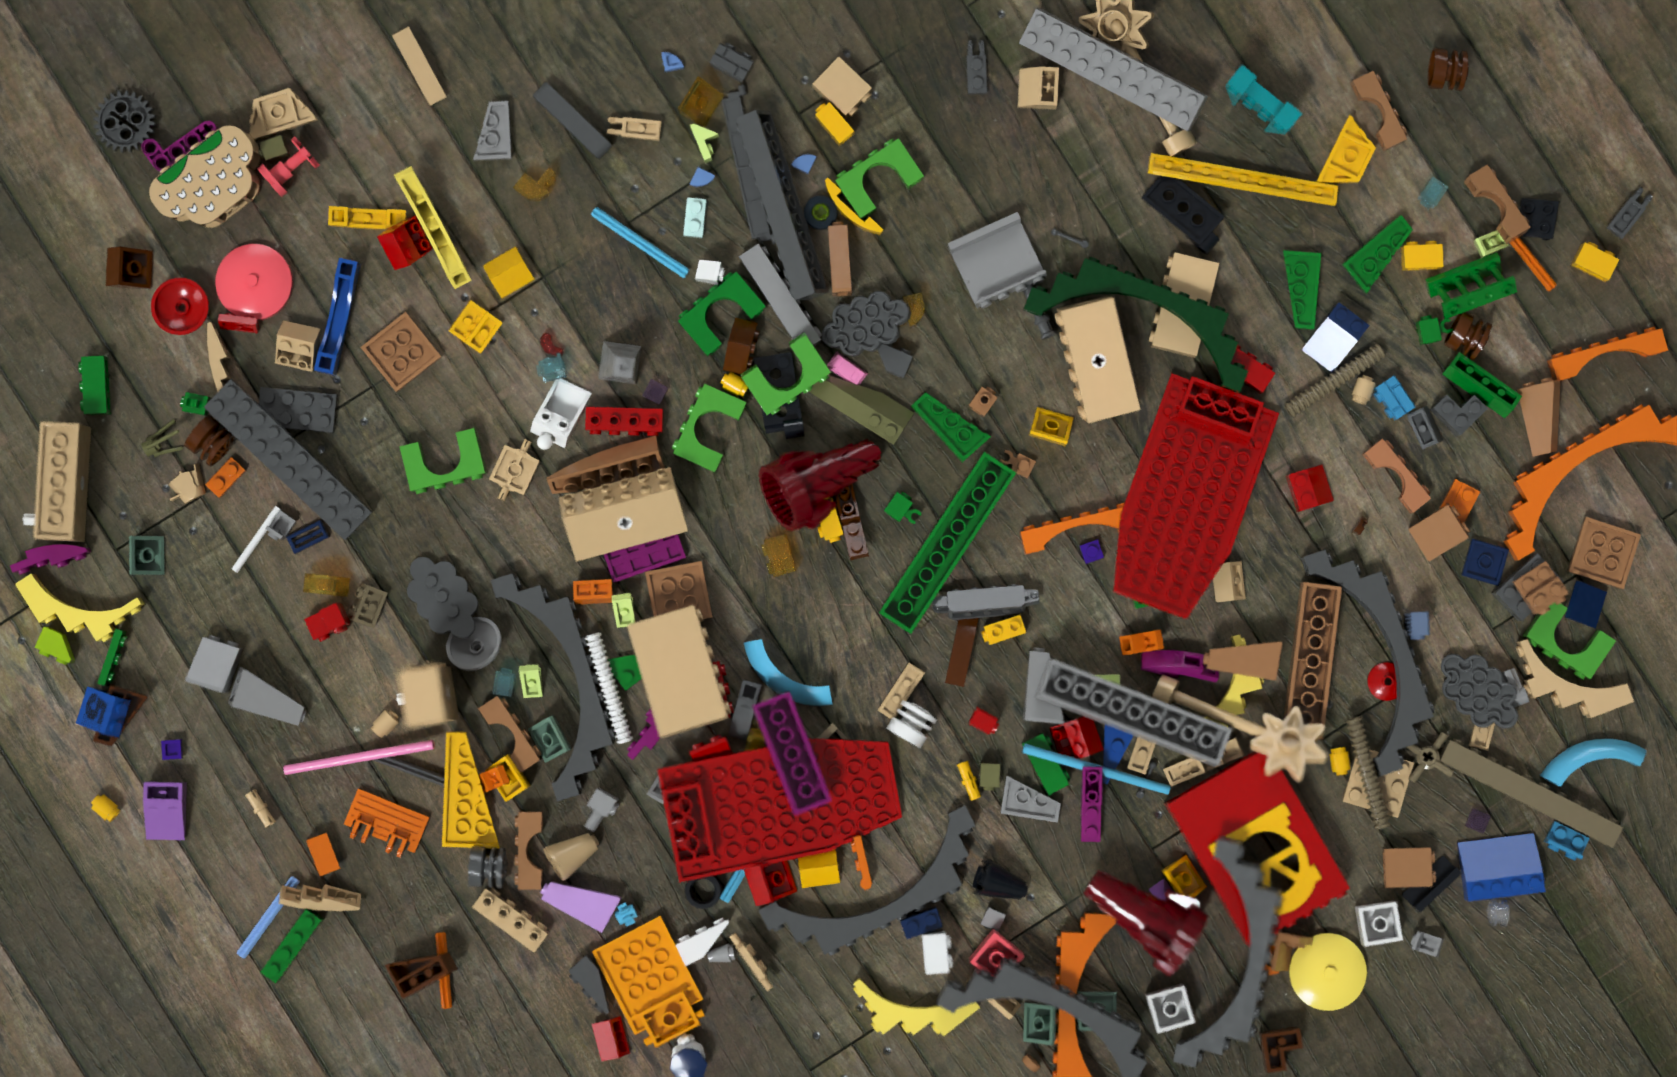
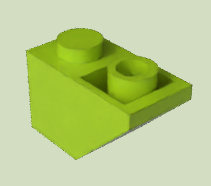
M44 626L34 647L39 649L38 653L46 657L50 655L57 657L56 661L64 665L74 663L75 658L66 634Z

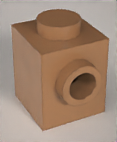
M981 387L968 407L984 418L997 400L996 392L989 387H986V389Z

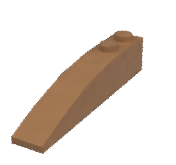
M652 436L622 444L581 459L548 476L547 482L552 494L577 492L578 489H592L606 483L610 484L625 478H633L643 473L655 472L665 468L657 438Z

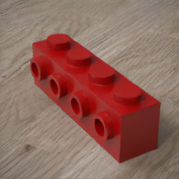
M586 407L585 430L590 431V435H601V432H609V435H620V432H628V436H639L640 433H647V436H659V433H663L664 410L653 408Z

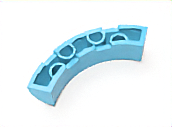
M762 639L744 643L747 657L754 671L774 692L779 695L790 692L792 700L801 704L812 706L833 705L829 686L800 684L781 673L767 655Z
M1604 738L1584 741L1567 748L1551 760L1540 774V777L1555 786L1561 787L1564 781L1576 769L1595 760L1615 758L1626 761L1634 766H1641L1646 750L1636 744L1618 739Z

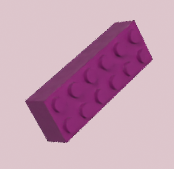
M790 692L752 706L793 815L830 802V795Z

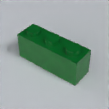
M104 355L81 357V362L78 364L79 373H82V381L79 382L80 392H83V400L80 401L81 411H84V414L88 416L111 414L108 357Z
M1043 733L1021 743L1022 746L1028 744L1052 751L1050 746L1053 745L1048 735L1044 736ZM1027 754L1048 795L1069 785L1068 780H1070L1066 769H1061L1059 763Z

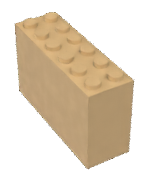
M694 605L627 625L659 736L662 739L729 719L728 714H731L728 702L723 700V695H726L723 684L718 683L717 677H720L718 667L712 663V659L715 658L712 647L707 646L706 640H709L707 630L701 626V622L704 621L701 610L696 609Z

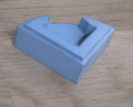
M661 52L665 72L684 69L681 60L677 56L669 52Z
M810 154L799 156L792 162L791 166L809 174L817 156Z
M698 167L690 185L694 187L707 185L713 181L715 175Z

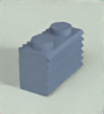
M1429 612L1404 614V623L1406 624L1404 627L1408 636H1410V640L1425 639V635H1430Z

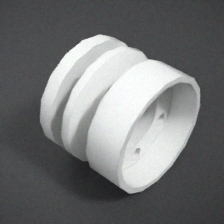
M902 700L901 705L908 709L904 712L898 708L897 712L903 716L902 719L893 717L887 729L921 748L927 739L921 732L922 728L931 731L932 728L925 723L929 720L935 724L937 720L929 711L917 704Z

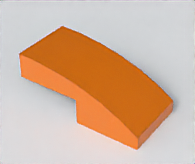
M503 765L478 774L484 793L510 783Z

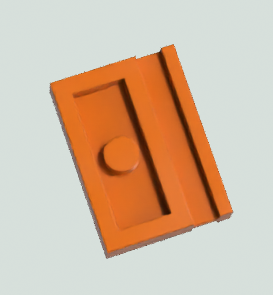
M1454 479L1440 508L1447 504L1451 507L1455 506L1460 514L1458 519L1463 523L1466 521L1480 491Z

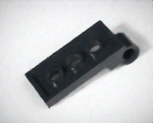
M1160 176L1141 197L1144 202L1185 234V237L1202 253L1207 255L1220 241L1213 231L1225 216L1180 179ZM1170 191L1174 194V198L1167 201L1163 198V194ZM1182 203L1187 204L1189 207L1188 211L1184 213L1178 210V206ZM1196 215L1203 217V222L1199 225L1194 224L1192 221Z
M792 352L754 358V363L757 364L768 382L773 386L787 388L796 383ZM773 369L781 371V377L777 380L770 377V372ZM798 395L796 396L797 399L792 403L787 404L786 402L782 405V407L787 409V414L784 417H779L776 413L766 415L762 409L766 434L785 431L786 439L805 437Z

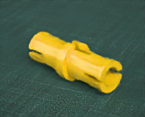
M967 760L957 764L963 780L961 781L962 785H965L969 800L972 801L980 798L981 795L976 784V776H973L969 761Z

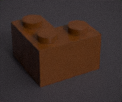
M735 317L728 340L723 370L742 374L747 368H751L753 357H750V354H754L756 347L754 342L758 341L760 332L756 330L757 322Z
M1296 1026L1259 1032L1264 1070L1267 1073L1287 1070L1284 1051L1303 1048L1300 1028Z

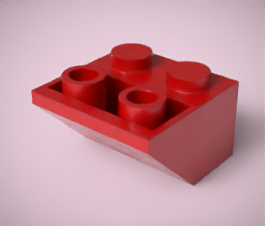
M416 215L388 228L377 236L394 270L410 266L433 249Z
M1081 716L1063 724L1050 727L1059 754L1081 759L1104 750L1094 720Z
M720 734L710 738L711 743L704 745L701 742L691 746L693 750L689 751L692 760L697 761L733 753L727 737L722 738Z

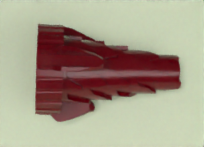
M865 439L855 445L850 443L840 449H832L823 454L822 452L815 454L814 451L784 453L779 459L759 469V483L763 496L776 520L786 530L794 531L803 527L814 529L837 507L836 503L831 501V497L843 492L845 487L857 482L858 477L879 466L878 461L881 459V451L872 441Z
M1099 870L1083 892L1085 896L1097 903L1103 912L1116 920L1115 923L1128 931L1133 939L1142 944L1144 949L1154 957L1152 965L1168 976H1171L1191 951L1209 918L1205 912L1200 910L1198 900L1193 897L1166 890L1164 893L1165 901L1148 892L1141 891L1129 882L1125 884L1114 876Z

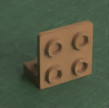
M1278 932L1274 941L1275 952L1270 961L1271 970L1288 971L1293 947L1305 948V945H1312L1313 937L1290 932Z

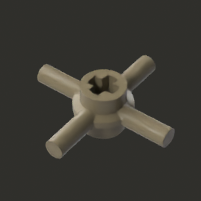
M1441 732L1432 746L1420 748L1413 744L1406 747L1417 754L1416 759L1419 764L1409 777L1411 782L1415 783L1425 769H1433L1435 767L1449 777L1453 775L1454 770L1439 761L1440 755L1438 750L1448 736ZM1432 754L1433 760L1425 762L1424 755Z

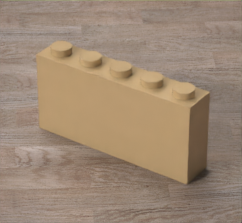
M1174 252L1173 256L1168 258L1166 267L1169 268L1168 275H1164L1162 285L1172 288L1171 291L1177 294L1179 291L1190 295V299L1195 301L1197 298L1207 301L1209 306L1219 263ZM1160 307L1159 312H1155L1153 323L1156 326L1155 330H1151L1149 335L1150 347L1195 358L1198 354L1201 339L1181 319Z

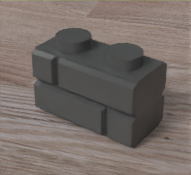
M720 43L709 62L710 66L743 84L754 66L753 57L745 52H742V54L736 52V48L729 43L725 45Z

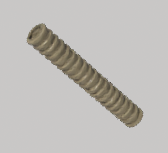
M1374 344V347H1370L1368 351L1365 350L1364 354L1361 353L1359 357L1356 356L1354 360H1350L1349 364L1345 363L1344 367H1339V370H1335L1334 374L1330 373L1329 377H1324V380L1321 379L1319 383H1315L1314 387L1310 386L1309 390H1304L1305 393L1301 392L1299 397L1295 396L1294 400H1289L1290 403L1286 402L1284 404L1286 411L1291 417H1296V414L1299 415L1301 410L1305 411L1306 407H1311L1310 404L1314 405L1316 401L1321 400V397L1325 398L1326 394H1331L1330 391L1334 392L1336 387L1340 388L1341 384H1346L1345 381L1349 382L1351 377L1355 378L1356 374L1359 375L1361 371H1366L1365 368H1370L1371 364L1375 365L1376 361H1381L1380 358L1384 359L1386 357L1384 350L1379 344Z
M1353 717L1347 719L1345 723L1348 724L1347 729L1350 730L1348 733L1351 735L1350 741H1353L1352 747L1355 749L1353 752L1356 753L1355 759L1358 760L1356 764H1359L1358 770L1361 771L1359 775L1363 778L1361 779V782H1364L1362 786L1366 789L1364 793L1367 794L1366 800L1369 801L1367 804L1370 805L1369 811L1372 812L1371 817L1374 819L1372 823H1375L1374 829L1386 828L1391 825V822H1388L1389 816L1386 815L1388 811L1385 810L1386 805L1383 804L1385 800L1382 799L1383 793H1380L1381 787L1378 785L1380 782L1377 781L1378 775L1375 774L1377 770L1374 769L1375 764L1372 763L1374 759L1371 758L1372 752H1369L1370 746L1367 745L1369 741L1366 740L1367 734L1364 733L1366 731L1363 729L1364 723L1361 722L1362 717Z

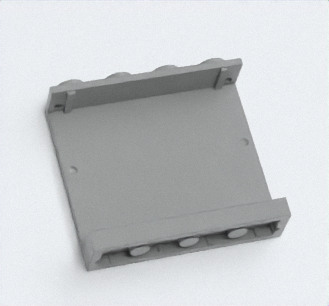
M1018 212L948 243V249L976 308H986L997 299L999 301L1004 300L1010 296L1009 294L1015 291L1017 293L1027 289L1028 285L1033 283L1034 285L1040 284L1046 278V271L1043 270L1026 235Z

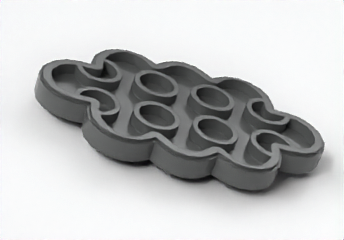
M875 291L868 298L857 296L850 305L844 303L836 306L832 314L833 322L826 325L822 331V340L829 347H840L844 354L851 357L860 355L864 350L874 352L880 348L882 343L892 344L897 341L900 335L899 326L909 320L911 309L905 301H892L891 297L882 291Z
M426 557L415 559L410 566V573L414 580L409 583L407 594L414 603H417L418 614L422 618L429 620L430 628L437 634H446L451 631L460 639L470 637L475 631V621L472 615L477 612L479 606L476 596L468 592L469 585L463 577L457 576V571L450 562L441 561L434 564Z
M1450 654L1444 657L1441 662V670L1447 679L1442 686L1443 694L1449 700L1456 701V708L1460 713L1470 715L1474 725L1481 728L1489 727L1495 723L1500 728L1507 729L1517 723L1518 711L1512 705L1516 700L1517 691L1514 685L1503 681V674L1500 670L1489 667L1487 660L1481 655H1471L1466 659L1457 654Z

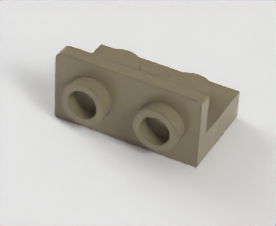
M362 583L355 592L356 599L354 604H351L349 607L348 619L374 628L388 593Z

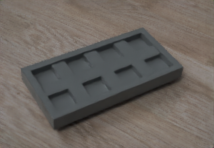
M260 387L259 405L284 428L334 433L337 394Z

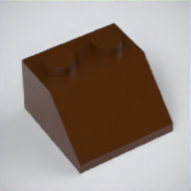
M121 246L107 248L106 286L151 289L153 251Z

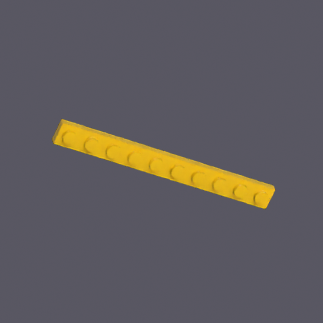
M1151 153L1149 156L1148 174L1335 206L1337 203L1338 186L1154 153Z

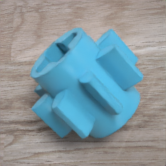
M624 902L618 905V911L614 913L619 924L625 923L626 927L634 924V918L638 917V914L633 904L627 905Z

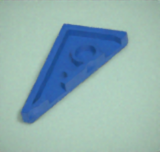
M1105 725L1104 767L1117 768L1133 735ZM1103 776V783L1108 784L1111 778Z

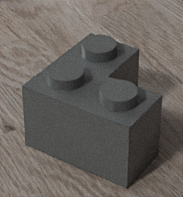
M1445 395L1430 411L1458 437L1488 408L1475 395L1470 396L1460 407L1448 395Z

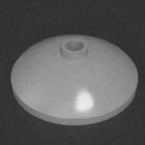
M472 617L475 621V631L466 639H460L452 632L450 633L446 651L448 658L457 668L466 671L478 670L490 664L498 655L502 644L501 632L497 625L487 618Z

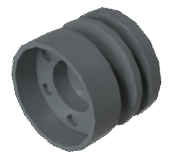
M472 846L468 870L469 886L482 887L484 880L488 879L489 888H493L496 879L497 888H503L508 867L506 849L500 848L498 856H496V847H492L490 856H487L485 847Z

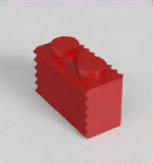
M976 707L968 722L969 725L987 735L990 733L994 734L999 726V723H997L998 718Z

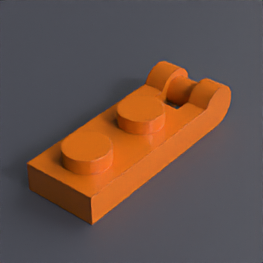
M859 835L853 837L854 841L850 843L853 853L857 852L858 860H855L857 872L861 871L862 873L860 886L862 889L868 890L871 888L872 882L862 838Z

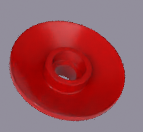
M1380 663L1369 672L1367 678L1369 691L1380 700L1390 701L1396 699V675L1393 663ZM1386 678H1389L1391 680L1390 685L1385 684L1384 681Z

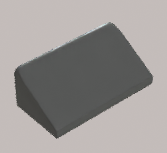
M1428 406L1407 414L1422 450L1443 441Z

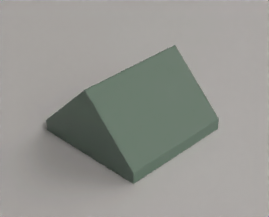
M129 536L130 575H165L164 536Z
M555 715L528 728L536 746L542 753L541 756L545 763L572 749Z
M1024 1003V1042L1055 1045L1056 1007L1046 1003Z

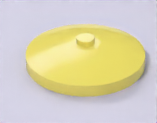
M1319 933L1310 936L1313 937L1312 945H1305V948H1296L1290 960L1289 979L1293 990L1303 1002L1319 1010L1331 1011L1348 1006L1360 995L1366 982L1367 967L1361 951L1352 941L1335 933Z

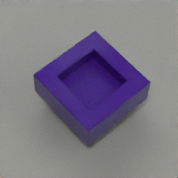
M1098 540L1079 546L1085 564L1104 558Z
M182 739L161 741L162 760L183 758Z

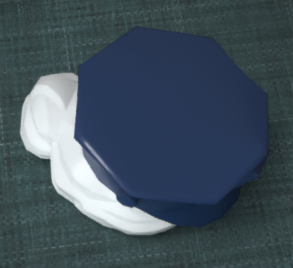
M684 1033L680 1035L677 1039L678 1044L672 1050L671 1072L675 1077H704L707 1062L705 1061L703 1046L701 1043L696 1042L691 1034Z

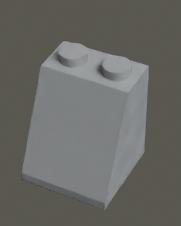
M209 635V638L203 637L185 681L221 693H229L243 649L239 648V644L229 640L227 643L220 642V638L217 636Z

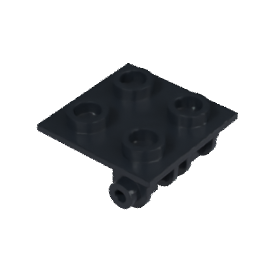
M1521 198L1519 211L1528 219L1530 226L1529 230L1522 236L1542 238V240L1546 241L1553 239L1559 201Z

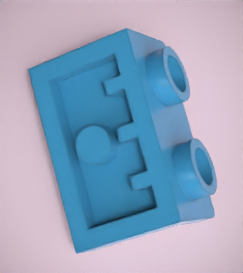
M1553 821L1544 842L1549 844L1547 848L1555 852L1562 850L1566 852V857L1575 861L1576 858L1583 859L1582 853L1590 838Z

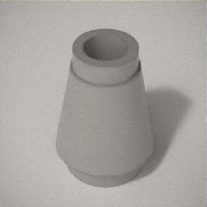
M728 943L708 951L707 956L709 962H733V960L737 959L735 945Z

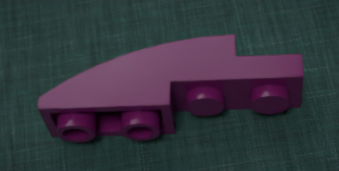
M66 544L41 546L25 551L27 559L10 565L12 573H19V575L30 572V568L37 566V568L46 566L48 561H50L51 566L61 568L69 565L68 561L76 559V561L87 558L86 554L91 553V550L81 546Z
M1175 650L1147 651L1141 654V670L1164 674L1174 678H1178L1181 674L1212 682H1217L1219 679V671L1205 669L1206 665L1203 664L1204 654Z
M651 708L646 713L648 718L645 720L651 726H646L639 734L641 736L640 740L637 743L633 741L627 748L629 751L627 756L632 760L636 758L645 746L652 750L660 739Z
M1083 766L1080 817L1081 842H1101L1102 766Z

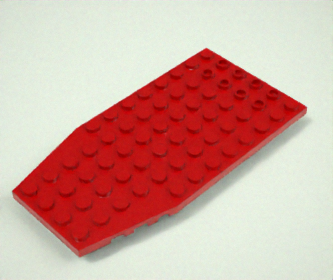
M1171 373L1120 514L1113 593L1187 619L1231 553L1278 419V412L1264 408V402L1192 376L1189 380Z
M807 738L831 801L797 815L792 813L767 746L657 768L679 883L748 869L766 862L772 864L830 852L843 844L853 841L855 836H864L877 828L902 818L888 741Z

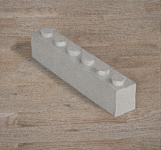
M757 244L740 255V260L792 340L805 332L813 346L820 343L821 332L817 326L812 327L809 321L812 319L806 310L802 311L799 307L801 304L800 300H794L788 290L790 287L789 283L785 278H780L778 273L781 271L775 262L771 264L767 258L770 256L764 246L761 248Z

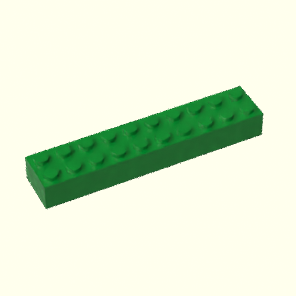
M986 452L982 454L880 610V615L909 634L913 632L1016 474L1015 471Z

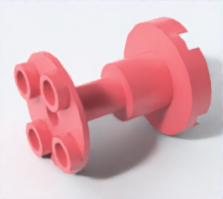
M295 136L291 141L299 151L285 163L280 161L270 170L263 163L257 168L281 197L288 193L283 184L293 176L291 172L306 159L315 169L320 166L313 157L309 158L311 154L304 146L300 148L302 144Z

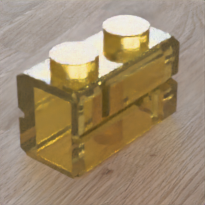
M786 534L764 540L765 544L761 545L764 556L768 555L770 563L766 564L769 575L773 574L775 578L796 572Z

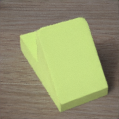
M691 124V130L705 163L712 161L711 155L714 152L710 143L706 144V142L718 138L719 134L696 124Z
M1497 230L1474 240L1481 258L1509 246Z
M631 593L611 595L617 628L627 627L629 624L636 623Z
M539 665L519 666L523 698L543 697L542 675Z

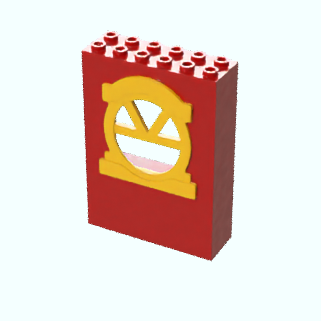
M1256 751L1164 803L1240 937L1249 947L1250 929L1243 899L1227 869L1219 859L1214 858L1217 839L1220 836L1242 840L1244 843L1248 837L1257 832L1270 831L1282 835L1292 844V846L1260 864L1263 865L1262 871H1264L1263 885L1271 887L1270 867L1295 881L1288 891L1281 894L1283 902L1282 906L1278 907L1277 914L1280 915L1277 926L1274 925L1273 933H1276V935L1282 927L1286 926L1289 928L1297 923L1296 919L1312 915L1315 908L1320 907L1321 909L1330 904L1329 900L1345 896L1347 894L1346 891L1350 889L1282 770L1267 776L1265 774V766L1268 756ZM1297 853L1299 872L1296 873L1278 862Z

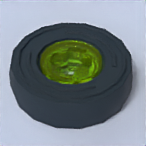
M814 196L805 204L804 217L807 224L814 229H827L837 219V206L827 196ZM819 208H824L823 211L826 210V214H823L821 218L818 217L815 211H819Z

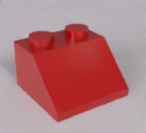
M1323 465L1286 476L1297 512L1334 501Z
M787 861L772 864L766 862L744 869L756 906L767 904L798 892Z

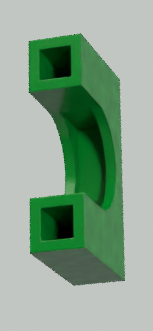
M737 272L727 274L723 278L724 282L721 285H714L708 291V296L704 299L700 297L693 303L695 307L690 311L686 309L679 315L678 323L707 357H710L723 346L706 323L707 311L713 303L719 300H731L737 303L751 320L766 309L764 303Z

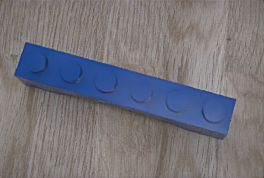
M343 258L338 260L329 317L314 367L316 372L333 376L337 375L361 264L357 261Z

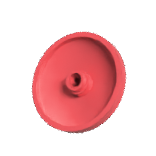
M247 244L232 250L221 261L216 273V291L221 303L229 312L236 316H253L259 321L276 315L285 307L292 293L293 276L289 264L280 253L265 245Z

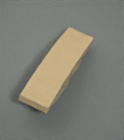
M409 26L393 34V39L429 105L431 106L446 98L445 92Z
M209 322L207 323L209 363L214 383L219 392L225 385L224 381L231 379L223 362L230 357L215 324Z
M1237 737L1227 741L1218 766L1213 767L1189 757L1163 770L1172 787L1243 756L1244 753Z
M325 884L322 889L303 885L301 890L282 885L279 904L319 911H351L360 909L361 894Z

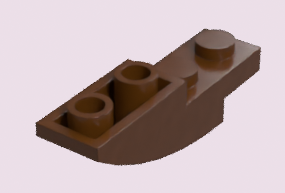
M851 484L845 487L843 492L835 495L849 558L850 560L868 557L869 554L853 485Z

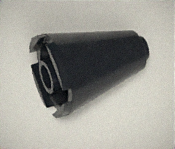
M984 858L981 861L984 865L977 868L972 886L976 888V891H972L973 894L1017 900L1026 896L1028 886H1026L1024 880L991 859Z

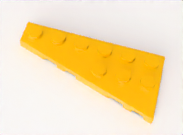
M446 731L442 847L471 848L472 846L500 849L466 732Z

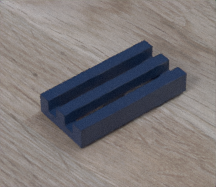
M319 520L286 538L294 554H297L329 538V535L323 526L322 520ZM317 526L320 527L319 530L295 542L292 541L293 538ZM323 533V536L296 549V545Z

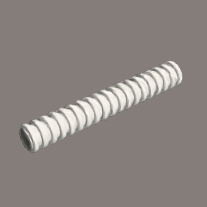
M598 632L586 636L585 640L588 641L587 646L590 647L588 650L589 652L591 651L590 657H593L592 663H595L594 669L597 670L595 672L596 675L598 674L597 680H600L599 686H602L601 692L604 693L602 696L606 699L604 703H607L606 709H609L608 715L611 716L609 719L613 722L611 726H614L613 732H616L615 738L618 739L616 742L617 744L631 741L633 736H630L632 732L628 729L630 726L626 723L628 719H625L626 713H623L625 709L621 706L623 704L619 700L621 696H618L619 690H616L617 684L615 685L614 683L616 680L612 677L614 673H611L612 667H609L610 661L608 662L607 660L609 657L605 654L607 651L604 650L605 644H602L603 639L600 637L602 634Z

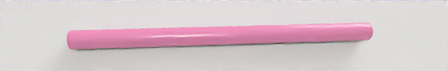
M434 740L295 763L284 765L283 770L284 774L288 775L435 749Z

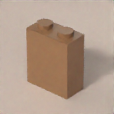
M1447 504L1408 529L1428 562L1469 538L1468 533L1470 530L1465 522L1461 523L1458 519L1460 514L1455 506L1451 507Z
M1431 848L1382 849L1384 888L1432 887V882H1436L1435 871H1432V863H1435V853L1431 851Z

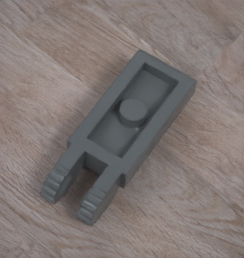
M979 40L978 43L980 55H972L973 43L972 41H967L968 95L987 94L984 40Z
M1639 187L1632 197L1626 201L1606 227L1620 239L1624 238L1653 198L1649 194L1641 204L1638 203L1636 199L1642 194L1644 190L1642 187Z

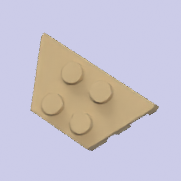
M287 88L253 100L249 135L254 140L317 121L318 118L292 89Z

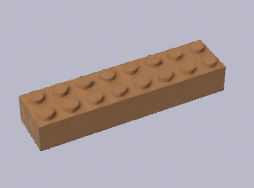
M1308 582L1300 583L1283 721L1293 707H1299L1304 725L1323 724L1325 726L1342 587Z

